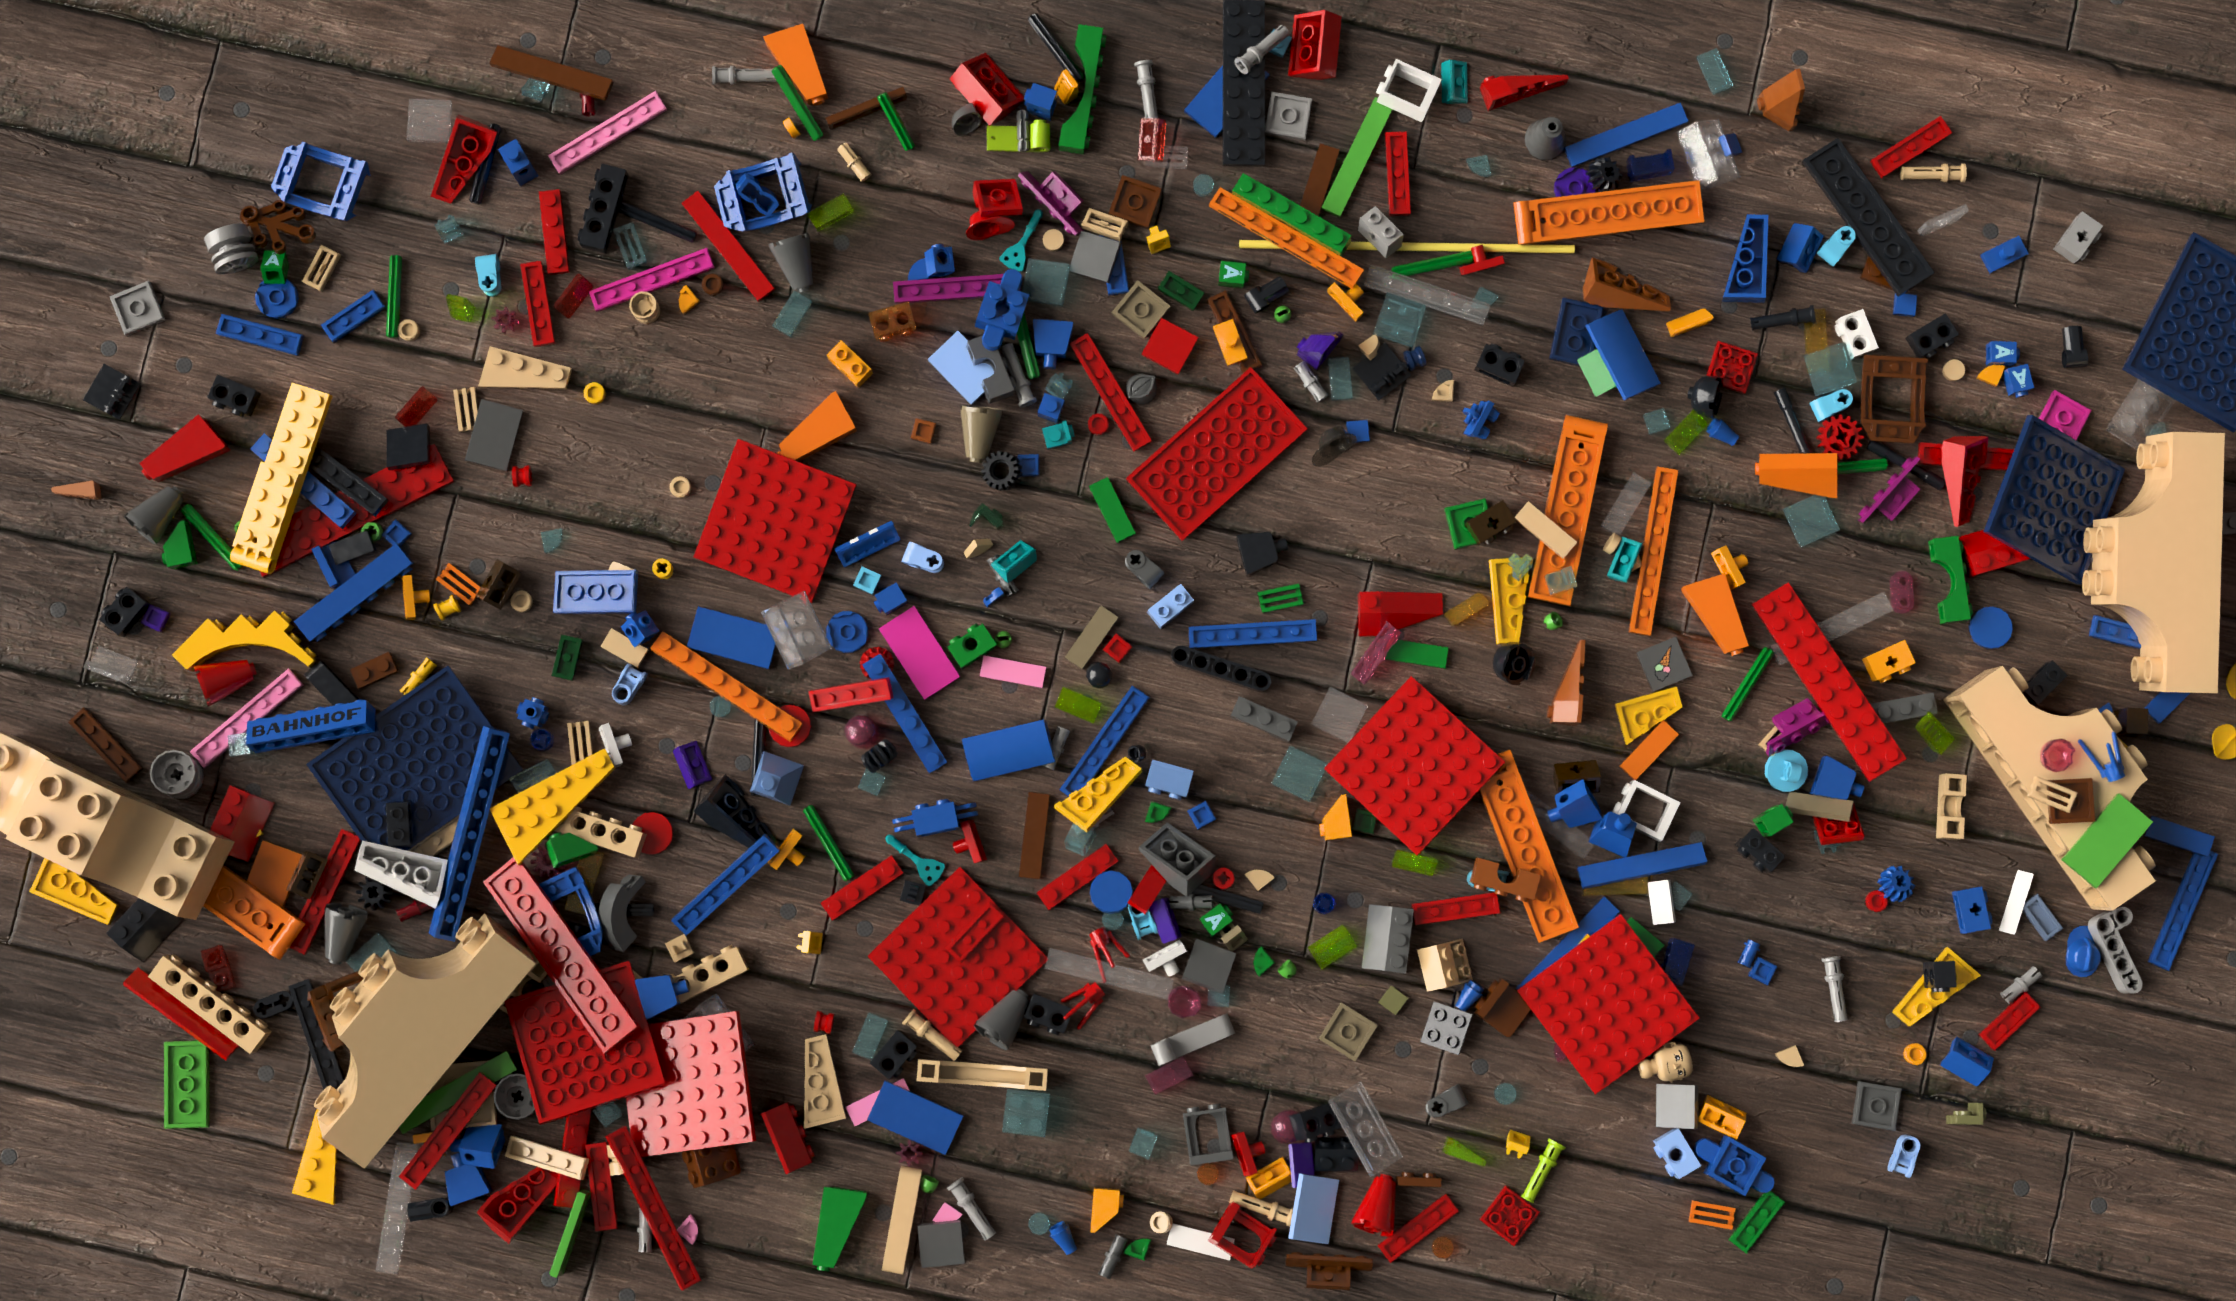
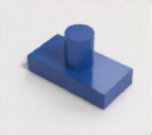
M2017 236L1982 253L1980 257L1990 274L2027 256L2029 253L2020 236Z

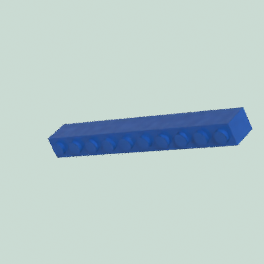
M487 726L482 728L448 857L440 899L434 910L429 934L434 938L453 942L456 940L455 936L460 925L510 733L504 730Z

